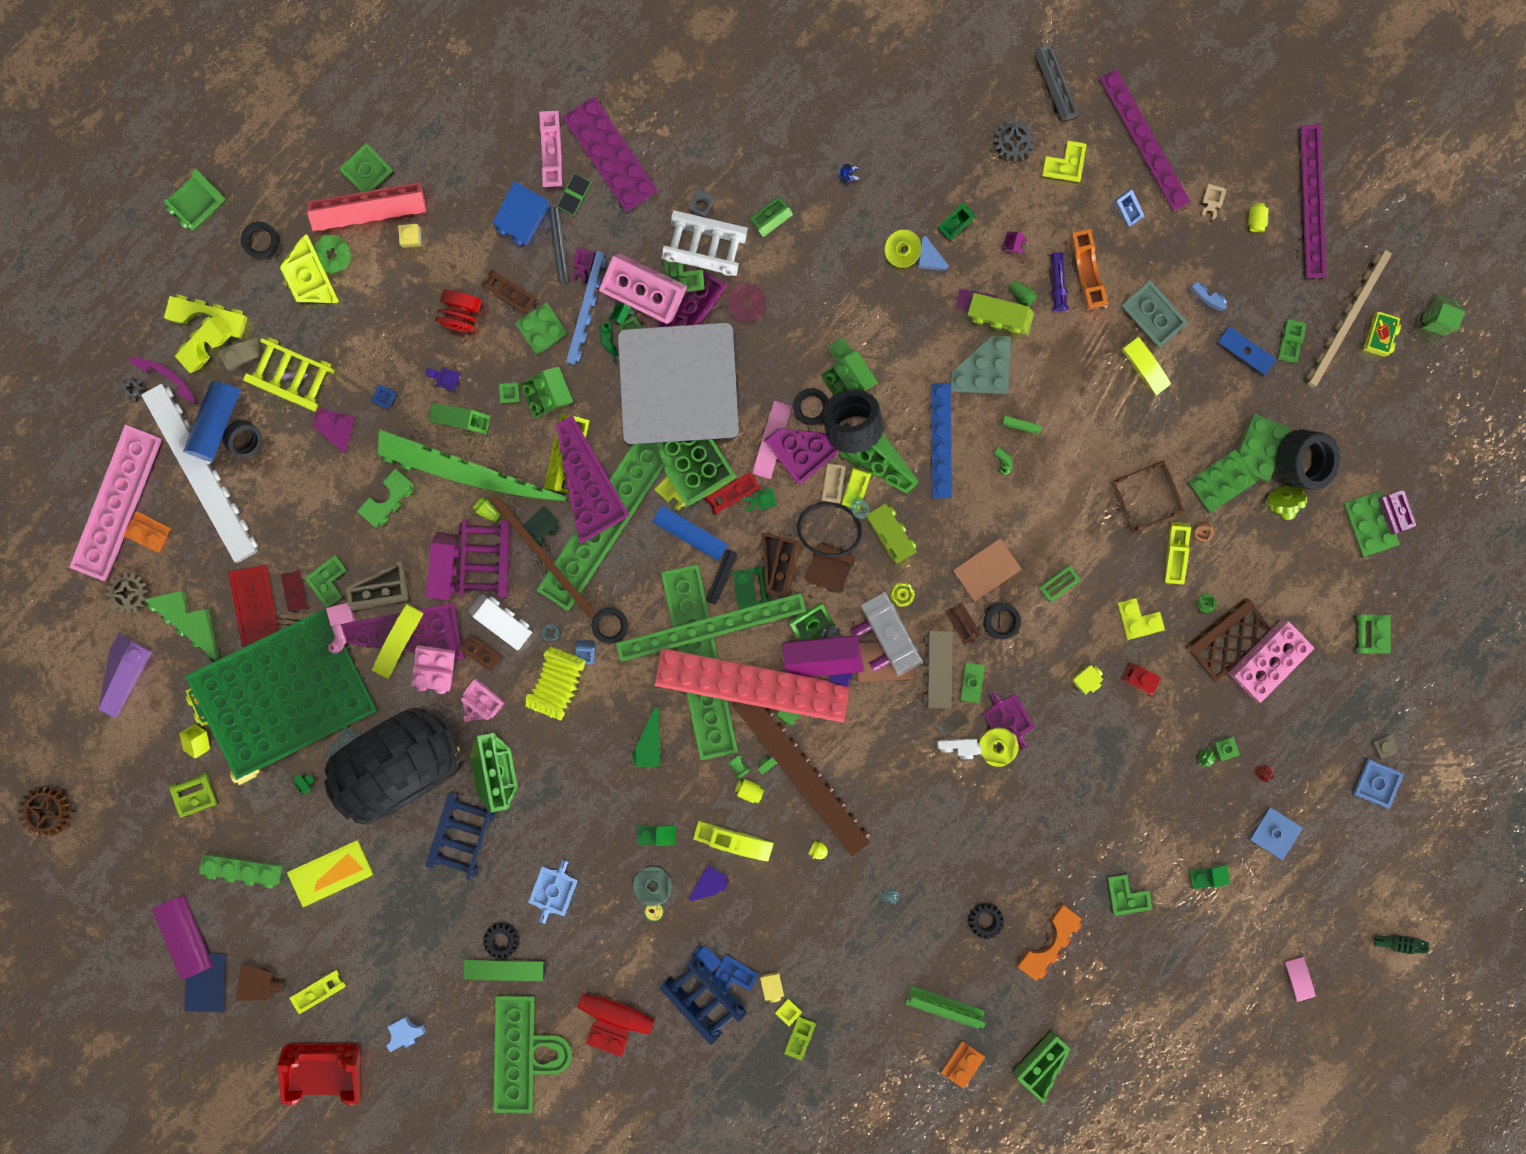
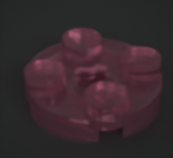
M743 283L731 291L728 298V308L734 318L741 322H752L763 314L766 308V298L758 286ZM744 298L752 300L750 303L751 307L742 306Z

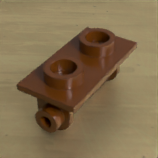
M962 602L946 611L965 645L981 636L980 631Z
M471 634L467 636L459 648L460 651L488 671L492 670L501 655Z

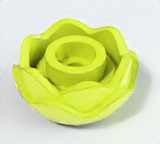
M897 583L893 586L890 596L897 606H908L912 603L915 593L908 583Z

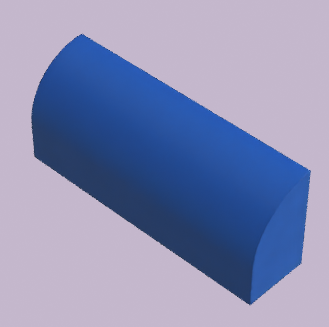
M210 382L183 449L184 453L212 463L241 389L222 382Z
M662 505L653 519V524L718 562L728 547L727 543Z

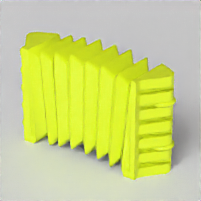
M550 646L544 653L547 662L542 663L545 666L541 667L543 672L539 673L542 678L537 679L539 684H535L537 689H531L533 694H527L526 707L561 721L565 714L563 709L568 708L566 703L572 702L570 697L575 696L572 691L578 690L575 684L580 682L576 677L581 676L578 671L584 669L586 660Z

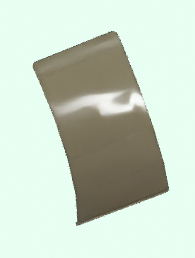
M959 709L935 727L941 736L945 738L969 721Z

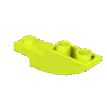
M701 820L698 821L693 840L708 844L716 849L767 862L769 861L774 844L764 839L739 831L734 832Z

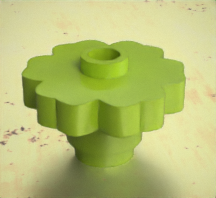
M1285 485L1269 492L1267 503L1270 506V510L1279 513L1282 519L1291 520L1296 517L1299 508L1306 507L1307 495L1299 487L1294 486L1290 488Z

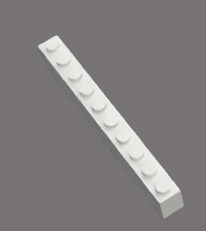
M160 384L142 394L141 396L234 562L239 563L257 553L256 547L258 544L253 536H249L247 532L249 528L246 522L240 520L238 516L240 512L235 503L231 504L228 498L230 494L225 486H221L219 482L221 478L218 472L212 470L210 462L183 452L192 425L183 418L182 413L184 411L179 403L174 402L172 398L174 393L171 388Z

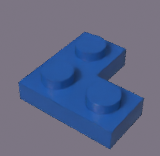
M725 955L714 976L727 990L732 982L750 991L759 973L732 957Z

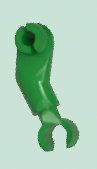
M604 321L600 325V342L608 353L613 355V362L617 363L615 356H619V352L612 342V325L610 322Z

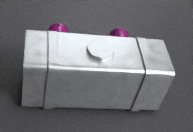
M886 592L860 606L866 616L865 621L851 628V631L854 635H858V637L869 631H874L884 650L883 655L869 661L874 673L890 664L896 674L900 676L924 663L918 648L914 645Z

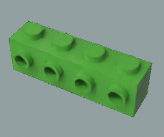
M205 853L201 858L199 874H203L204 878L207 879L223 877V881L235 882L236 879L242 880V884L254 885L255 882L262 883L261 887L273 888V885L280 884L282 864Z

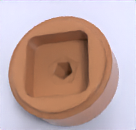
M1208 522L1198 523L1194 531L1195 537L1203 542L1211 540L1214 535V527Z

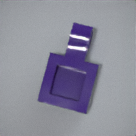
M427 367L425 375L437 379L436 386L455 392L461 373L442 367L441 372Z

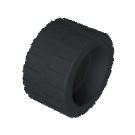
M857 389L846 390L837 393L835 396L833 395L825 403V407L822 410V418L826 437L829 444L836 450L844 453L863 452L872 448L881 439L883 432L881 411L877 399L872 394ZM861 416L867 418L856 426L839 425L840 422L849 417Z
M1304 429L1294 430L1282 439L1277 448L1275 457L1277 473L1281 480L1290 486L1310 490L1325 488L1337 475L1340 466L1339 447L1336 441L1326 433ZM1311 445L1313 460L1309 470L1304 473L1303 457Z

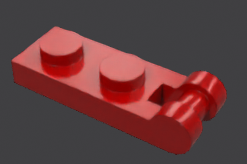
M749 472L704 499L711 505V511L715 515L757 491L760 487L752 473ZM721 496L724 503L719 505L716 498Z

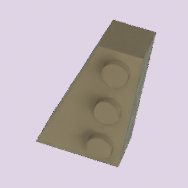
M400 560L395 565L347 587L348 607L355 611L409 602L405 566Z

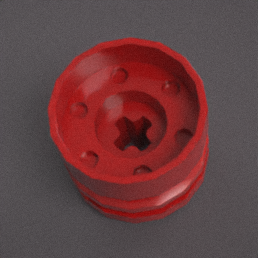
M443 289L440 302L446 305L447 309L437 310L438 313L445 315V317L436 316L435 322L451 330L474 332L475 327L467 324V322L476 323L477 319L469 314L470 312H479L482 300L465 293Z

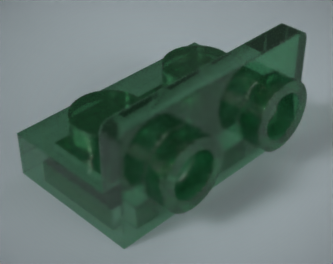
M544 505L522 526L540 546L544 543L545 540L543 538L548 533L552 535L559 529L557 525L560 522Z

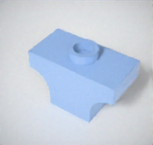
M406 1015L387 1027L391 1033V1041L386 1046L390 1052L402 1045L406 1048L415 1043L414 1039L424 1034L426 1029L423 1024H412Z

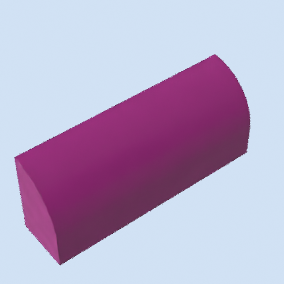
M185 896L172 899L152 908L181 980L213 967Z

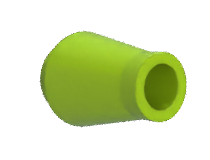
M482 496L472 507L476 514L493 523L501 516L490 501Z

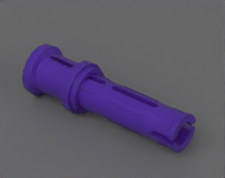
M1052 253L1053 289L1051 295L1053 296L1054 306L1052 311H1068L1069 307L1067 306L1066 299L1068 290L1065 288L1063 253Z

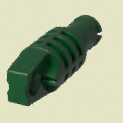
M1375 934L1374 947L1390 948L1393 952L1412 955L1428 954L1429 942L1400 935L1387 937Z

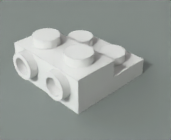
M975 738L936 740V748L940 749L942 753L953 752V748H955V754L960 756V759H973V755L981 754V744Z

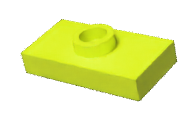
M852 468L841 502L842 505L860 510L871 476L870 472Z

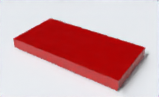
M267 565L229 571L228 575L242 647H246L279 631Z

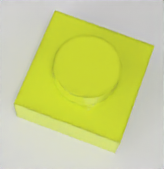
M789 999L775 1012L788 1026L802 1013Z

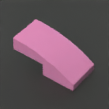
M1304 957L1285 962L1296 1001L1299 1002L1315 997L1313 984Z

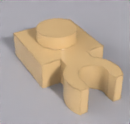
M1207 184L1202 201L1203 204H1207V207L1202 210L1201 217H1205L1206 211H1210L1212 213L1211 220L1216 218L1217 211L1215 208L1222 207L1227 189Z

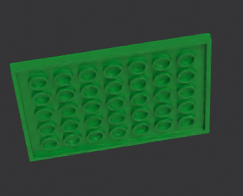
M326 608L185 676L236 780L377 712L345 645L336 654L331 653L328 649L335 635L330 625Z

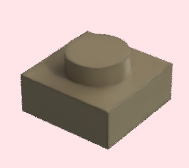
M1392 734L1373 741V745L1381 760L1399 752Z

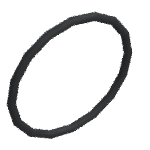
M819 502L808 506L800 514L797 522L798 537L803 545L814 554L824 557H841L852 552L859 545L862 536L861 522L855 513L838 503ZM819 506L841 508L852 515L857 523L858 536L856 542L848 550L840 553H824L815 550L807 544L801 534L800 525L803 517L811 509Z

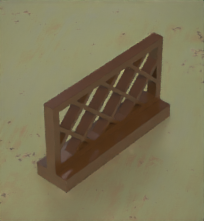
M1244 598L1187 643L1186 646L1195 655L1211 678L1217 682L1256 645V640L1260 641L1262 639L1256 637L1258 627H1264L1268 632L1271 628L1255 608L1254 603L1250 599ZM1252 611L1255 614V623H1245L1246 615ZM1234 624L1241 625L1240 636L1230 635L1231 627ZM1245 625L1254 626L1253 637L1243 636ZM1219 636L1226 637L1225 648L1215 647L1216 639ZM1230 637L1239 638L1238 649L1228 648ZM1243 639L1252 640L1251 648L1248 650H1242ZM1204 648L1211 649L1210 659H1203L1199 652ZM1215 649L1224 650L1223 661L1213 660ZM1228 651L1237 652V658L1233 662L1227 661ZM1213 663H1222L1221 672L1215 675L1212 671Z

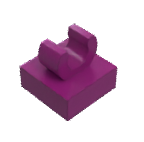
M1007 231L1002 250L1006 252H1024V249L1020 248L1021 243H1027V240L1023 238L1024 234Z

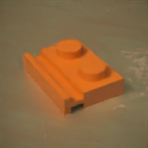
M136 511L124 536L160 553L172 528Z
M961 1040L940 1073L964 1089L985 1056Z

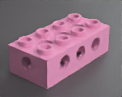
M619 253L612 257L599 291L668 324L673 321L687 286ZM624 276L627 277L628 284L624 281ZM641 284L645 287V292L642 291ZM658 293L662 295L663 300L658 298Z
M1281 619L1228 674L1253 700L1261 703L1310 654L1314 647L1289 621ZM1286 644V649L1283 651V646ZM1273 657V662L1269 664V660ZM1260 671L1259 676L1256 678V673Z

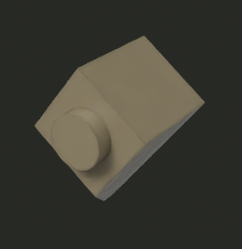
M258 338L240 342L219 351L221 359L229 371H234L261 358L264 353Z

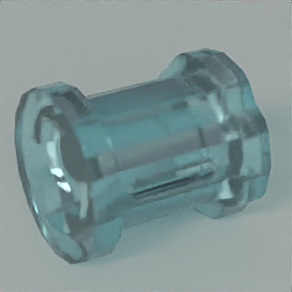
M862 498L853 500L850 505L853 515L859 519L865 518L869 514L867 502ZM858 505L862 506L861 512L858 511Z
M547 625L542 629V637L546 641L554 642L560 637V630L556 625ZM548 629H555L554 638L547 637Z

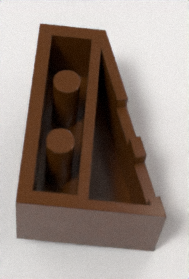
M761 532L766 593L780 597H789L801 542Z

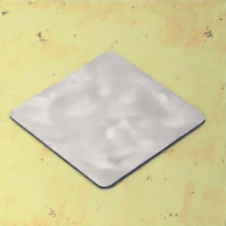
M718 323L627 329L619 333L622 418L625 442L628 444L720 439L733 438L738 434L733 328L730 324Z

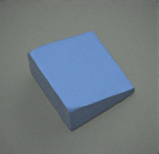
M577 640L575 655L586 660L585 664H594L595 641Z

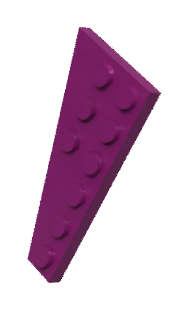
M572 415L556 424V430L579 543L581 544L630 515Z
M450 603L419 609L424 614L403 651L415 653L417 645L455 650L454 658L465 660L464 653L459 650L462 642L455 604ZM401 613L341 624L346 638L345 644L382 648Z

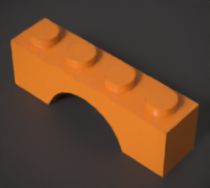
M1087 229L1074 232L1070 235L1086 311L1105 307L1108 302L1097 268L1092 231Z
M1063 904L1059 906L1050 918L1055 929L1052 943L1041 951L1027 950L1016 964L1020 970L1035 981L1045 976L1048 971L1046 969L1047 966L1057 960L1059 957L1058 951L1061 947L1065 948L1071 940L1069 938L1073 932L1076 933L1082 925V918Z

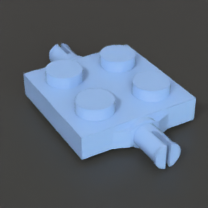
M561 859L557 870L544 866L540 870L528 902L542 910L538 919L539 922L546 923L549 913H556L562 916L566 914L578 879L564 873L569 863L568 861L564 863V860Z

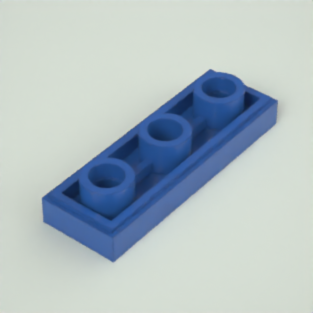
M1230 326L1217 342L1263 375H1266L1276 361L1273 356ZM1244 348L1249 350V354L1244 353Z

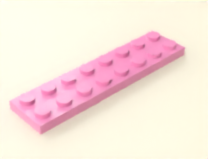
M128 425L124 426L69 568L107 582L162 438Z

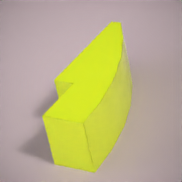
M1139 337L1122 349V352L1133 364V368L1155 396L1171 384L1156 359Z
M1170 521L1165 583L1183 585L1185 583L1191 533L1189 523Z

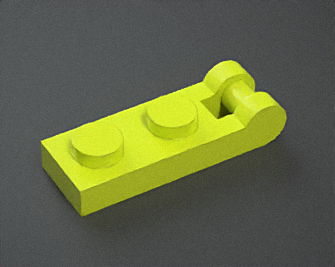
M337 970L289 998L298 1014L303 1013L346 987L344 981L341 982L338 977L340 974ZM330 980H332V982H333L334 985H335V986H334L333 988H331V989H330L329 985L327 984V982L330 981Z

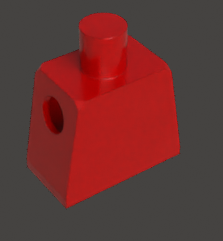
M1129 662L1120 680L1153 696L1161 681V677L1137 664Z

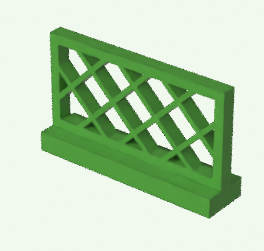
M911 985L905 1002L906 1005L976 1029L985 1027L986 1022L983 1019L985 1011L983 1009Z

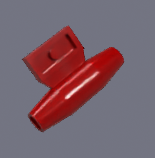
M582 994L577 1007L597 1019L591 1026L585 1044L620 1057L623 1056L629 1038L628 1031L650 1035L655 1022L653 1018L635 1008L594 995Z

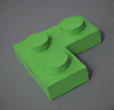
M664 259L665 275L686 285L687 289L685 292L704 290L702 270L685 272V264L669 262Z
M336 555L304 578L326 608L333 606L344 598L332 583L347 572V569Z
M1127 874L1107 877L1114 916L1152 910L1149 890L1130 893Z

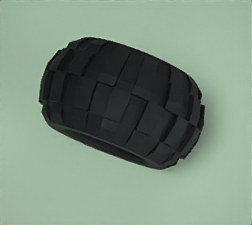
M413 707L402 711L358 736L328 759L324 770L327 777L324 780L327 796L335 809L347 820L352 818L355 823L372 824L423 795L454 772L457 764L455 754L458 753L454 735L441 718L434 713L430 715L426 709Z

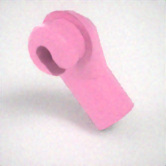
M341 625L332 627L335 638L328 646L331 653H339L346 643Z

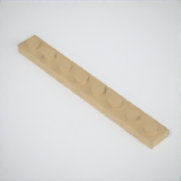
M1384 250L1381 254H1376L1372 261L1374 263L1373 268L1367 270L1363 277L1365 282L1362 287L1358 286L1353 295L1356 298L1353 303L1349 302L1344 312L1346 315L1343 320L1340 319L1335 326L1337 331L1334 336L1331 335L1325 344L1328 347L1324 353L1321 352L1317 357L1316 362L1318 364L1316 368H1312L1306 377L1309 379L1306 385L1311 388L1318 385L1392 255L1389 251Z

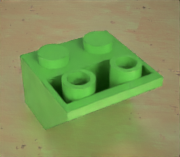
M858 350L842 358L821 374L834 396L846 390L857 389L867 391L878 383Z
M559 367L544 370L520 383L534 419L559 410L573 402Z

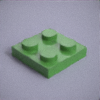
M367 143L339 168L360 192L375 190L394 172Z
M547 302L515 322L536 355L568 335Z

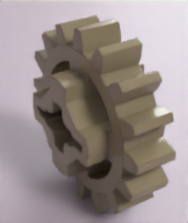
M124 572L123 577L117 574V580H110L112 586L106 587L110 589L106 596L111 597L107 602L114 603L112 609L119 608V613H123L125 609L127 614H131L132 609L134 612H138V606L144 607L145 605L142 601L148 599L145 597V594L149 593V590H144L147 583H141L143 578L140 576L136 578L135 573H131L130 577L128 572ZM131 581L136 583L139 589H136L134 586H132ZM121 583L120 588L116 590L117 586ZM127 590L135 592L129 594L128 596L120 594L126 592ZM139 596L138 600L134 603V599ZM116 597H119L124 605L119 603Z

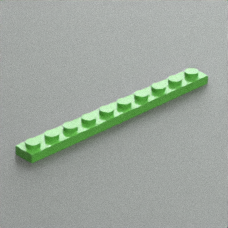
M802 593L619 642L616 643L620 662L660 652L661 648H675L807 611Z

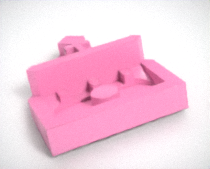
M475 678L461 698L465 714L464 721L489 720L497 714L505 701Z

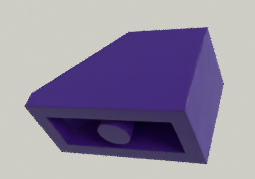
M707 864L690 894L689 900H698L716 895L720 890L724 891L729 883L726 880L728 875Z

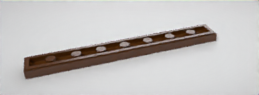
M497 495L492 498L491 502L584 612L591 618L596 615L593 608Z

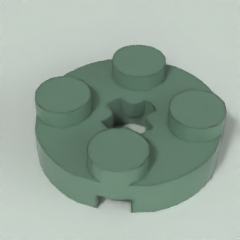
M645 868L634 879V894L638 901L644 905H661L668 900L671 894V879L660 868ZM651 882H655V885L658 886V889H655L654 892L647 888V885H651Z

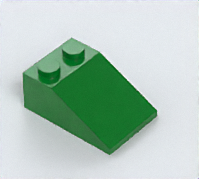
M659 707L653 709L638 741L636 751H632V763H636V767H659L661 765Z

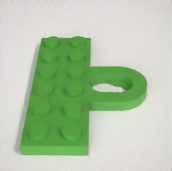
M496 995L494 1113H532L533 1074H559L571 1062L572 1049L566 1039L558 1035H534L535 996ZM539 1046H547L558 1052V1058L547 1064L539 1063L534 1058V1051Z

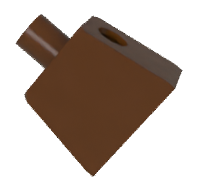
M244 962L241 964L236 1001L268 1000L271 997V992L282 993L284 982L273 980V970Z

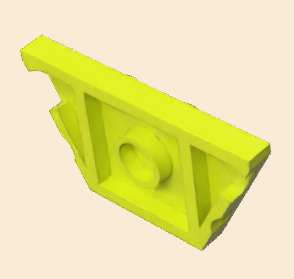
M303 235L279 266L295 302H339L308 235Z

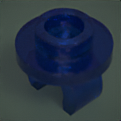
M844 164L840 169L842 181L849 183L859 180V177L853 175V171L859 170V167Z

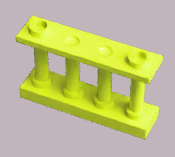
M270 337L267 340L261 338L260 342L267 346L255 373L253 372L252 375L246 373L243 380L316 412L319 405L315 403L316 399L314 398L326 371L334 374L335 370L330 368L331 364L323 360L318 363L278 345V341ZM275 348L284 352V355L273 379L268 383L262 380V374ZM291 356L302 361L290 388L284 390L280 388L281 384L279 383ZM308 364L318 367L319 370L308 395L302 398L297 396V389Z

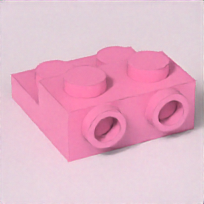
M417 645L411 686L416 687L418 691L435 689V692L438 694L450 691L455 650Z

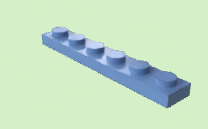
M600 251L596 252L566 360L571 365H575L576 361H580L582 351L579 350L580 345L585 343L587 332H584L586 324L590 325L592 318L590 309L591 306H595L597 300L595 291L596 288H600L602 277H600L601 269L605 270L607 259L605 258V253Z

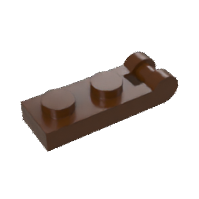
M491 269L488 274L490 276L486 281H483L481 286L526 315L536 298ZM495 280L500 282L497 288L492 286Z

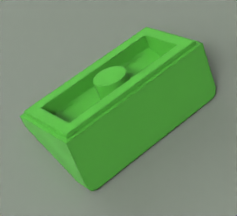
M778 196L750 217L749 220L761 236L764 237L790 218L793 213L782 198Z

